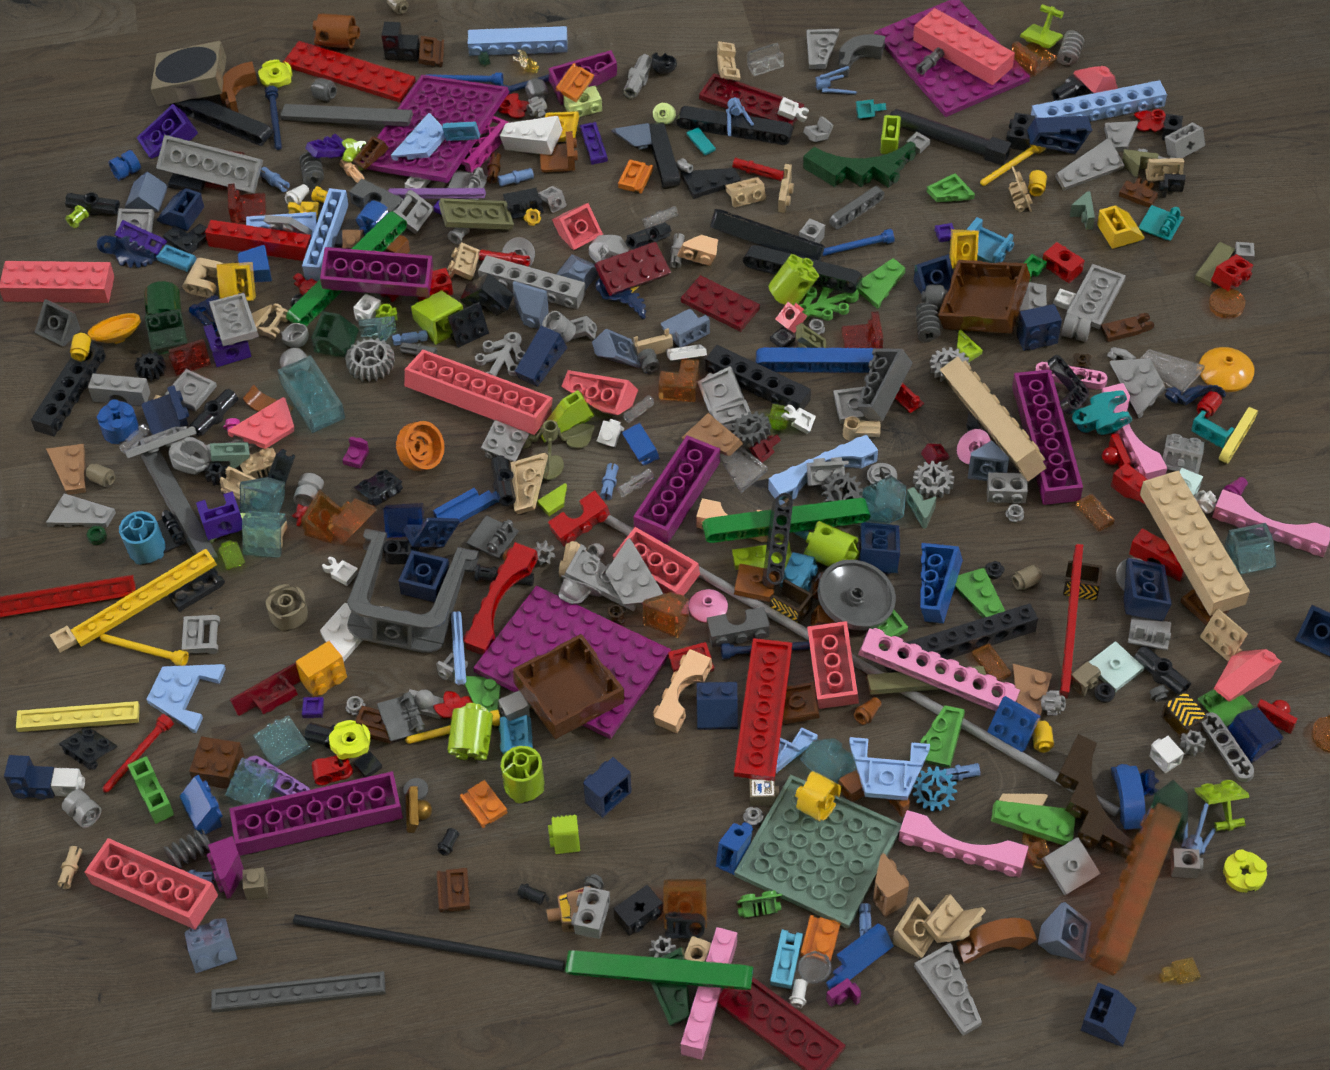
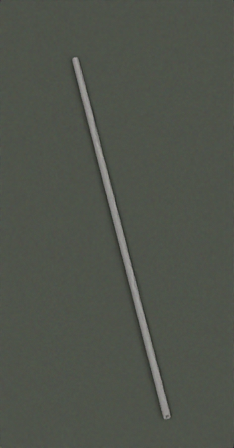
M611 515L603 521L627 536L634 529ZM699 566V578L753 609L764 607L767 617L809 640L806 627L757 599L733 595L735 586ZM852 654L853 666L866 674L884 673ZM917 691L899 692L937 715L943 708L942 705ZM963 718L961 729L1055 782L1059 774L1057 771L1024 752H1020ZM1097 795L1103 810L1116 817L1120 808Z

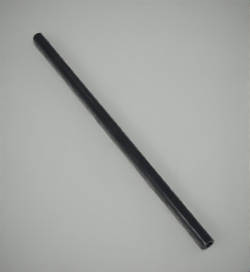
M295 914L293 919V925L562 972L565 965L563 960Z

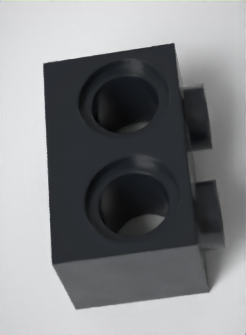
M1015 112L1014 119H1010L1009 129L1011 131H1007L1006 141L1011 143V149L1022 151L1029 149L1030 139L1027 129L1035 119V115Z

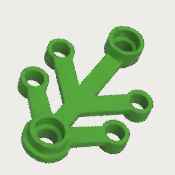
M811 287L806 293L803 304L799 306L804 309L803 313L807 315L805 320L813 316L829 321L833 318V312H838L841 315L849 313V305L847 303L833 304L843 300L854 303L859 299V291L856 290L854 293L844 292L828 298L829 293L833 289L822 287V293L817 303L811 304L812 300L817 297V289Z

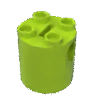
M791 254L769 283V290L775 300L781 304L786 305L787 302L792 305L795 303L799 304L818 279L819 274L814 269L813 262L809 258L803 259Z
M820 521L817 522L814 533L810 532L806 539L808 546L804 551V555L815 557V562L827 567L843 560H858L860 551L857 550L858 537Z
M466 703L465 706L454 709L449 734L448 754L456 755V759L468 760V757H474L476 760L485 761L489 751L493 714L482 705L476 703Z
M517 746L508 750L501 760L505 792L516 803L534 800L544 791V773L540 754L529 746Z

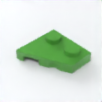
M956 173L927 186V193L936 202L972 200L975 195Z
M466 676V683L464 685L473 703L482 705L489 712L499 709L498 700L500 699L501 685L490 678Z

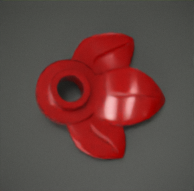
M518 93L509 94L498 108V111L502 114H508L513 118H522L525 116L524 112L527 111L526 106L529 102L519 100Z
M1155 109L1152 112L1144 110L1135 113L1134 116L1140 120L1137 129L1140 131L1151 129L1154 132L1162 130L1166 116L1165 112L1161 109Z
M446 691L443 696L444 703L435 704L433 708L439 716L451 718L452 720L454 709L473 702L469 696L460 698L456 692Z

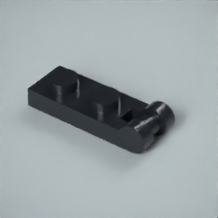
M213 567L168 596L180 612L221 588L225 584V580L218 576L217 570Z

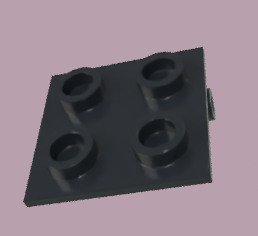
M537 188L503 194L512 219L524 217L526 211L530 208L533 210L537 209L540 214L544 213L542 199L539 198Z
M480 302L448 316L452 330L450 336L453 341L455 340L457 348L489 334Z
M385 469L378 471L373 477L361 481L354 488L369 499L367 503L370 507H376L387 500L386 496L390 499L391 496L393 497L400 493L403 489L401 485L403 482Z
M164 510L161 516L162 519L157 521L165 541L163 553L187 543L172 512Z
M85 727L59 743L62 746V750H64V754L69 755L80 764L83 763L89 770H95L98 766L97 759L117 748L116 744L90 727Z

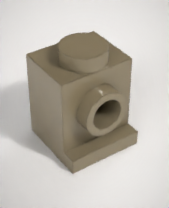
M1087 661L1071 674L1070 687L1084 698L1087 689H1093L1097 685L1098 677L1101 675L1100 669Z

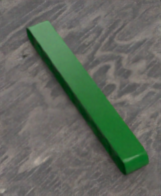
M389 212L352 249L383 252L406 229L407 221L395 212ZM319 280L288 310L286 319L291 323H300L307 326L342 290L322 289L321 281Z
M864 498L793 506L789 533L814 530L818 521L832 527L864 523L871 518ZM771 510L707 518L702 522L706 541L708 543L768 536ZM776 519L778 525L784 526V522L781 519Z
M568 951L565 973L577 976L751 990L753 967L740 964Z

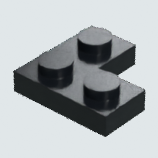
M199 223L190 232L186 233L175 225L163 235V238L175 248L192 254L207 241L205 234L207 227Z

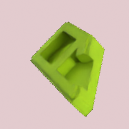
M959 330L957 342L959 353L964 352L965 357L969 358V362L982 355L983 350L962 330Z
M564 483L537 501L538 506L548 516L564 507L567 484Z

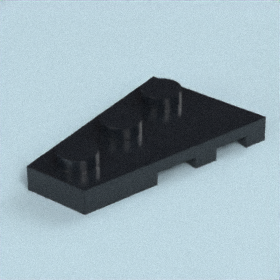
M735 168L693 170L691 173L680 171V176L693 199L726 189L725 185L741 181Z

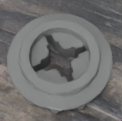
M877 463L869 468L867 480L870 481V485H875L877 489L879 487L886 489L888 486L892 487L897 481V471L889 464ZM880 472L885 477L884 480H882L881 477H879Z

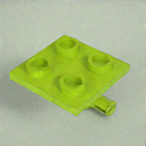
M1042 4L1040 11L1048 14L1044 27L1032 24L1021 33L1020 37L1024 38L1027 42L1040 44L1043 48H1051L1063 37L1062 34L1049 30L1052 17L1056 16L1062 19L1064 12L1056 10L1053 6L1048 7Z
M1224 780L1221 784L1207 783L1195 788V793L1209 805L1222 802L1226 821L1215 822L1214 827L1216 831L1225 829L1232 831L1234 828L1245 826L1244 818L1232 820L1231 801L1249 798V793L1235 781Z

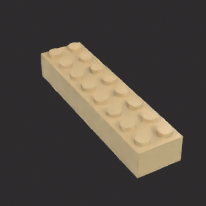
M957 356L942 367L940 371L954 393L981 423L982 427L1009 457L1010 461L1024 478L1030 481L1046 469L1043 463L1045 458L1039 452L1038 446L1034 441L1031 442L1027 433L1024 429L1021 430L1019 428L1020 426L1017 421L1009 416V412L1004 406L1000 405L997 397L989 393L991 392L985 383L981 382L977 373L971 370L972 368L967 361L962 362Z
M1179 470L1143 481L1140 496L1210 616L1213 615L1217 609L1224 612L1246 605L1250 591Z

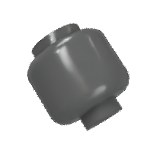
M318 78L311 85L312 95L315 99L330 101L336 96L337 88L331 80Z
M538 78L527 82L525 92L528 99L530 100L538 96L539 99L543 98L546 101L549 91L545 82Z
M927 285L925 291H922V302L941 308L947 294V289H944L942 285Z

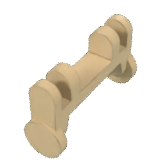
M276 303L272 308L277 316L268 327H257L259 335L267 336L271 339H275L276 335L279 334L280 330L276 327L280 321H288L286 319L288 310Z

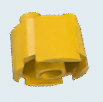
M812 771L804 786H800L796 791L795 797L798 798L796 808L818 821L820 819L825 820L836 806V803L833 801L836 796H840L841 786L825 776Z

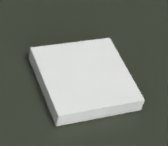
M701 344L666 350V356L670 360L707 355L706 348Z

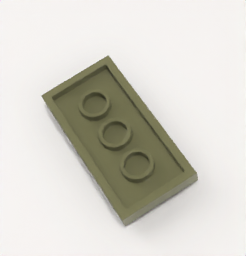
M440 198L439 207L445 227L513 229L514 223L510 211H508L506 201Z

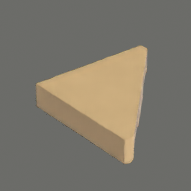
M271 304L251 313L256 328L264 324L268 319V314L274 312Z

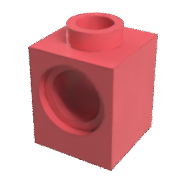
M787 302L775 320L795 333L796 326L803 323L807 315L803 313L804 309L797 303L792 305ZM795 313V316L790 319V316Z

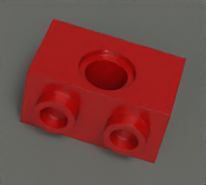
M1058 242L1043 253V260L1047 261L1045 268L1068 283H1071L1083 272L1085 260Z

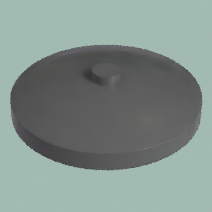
M843 560L832 564L825 570L818 584V598L823 610L837 623L847 621L849 629L869 630L870 628H877L889 619L895 607V591L888 577L875 566L863 561Z

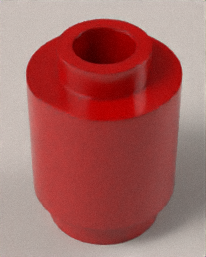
M1208 391L1198 403L1197 413L1200 414L1201 411H1205L1206 414L1204 416L1206 418L1213 416L1222 404L1220 394Z

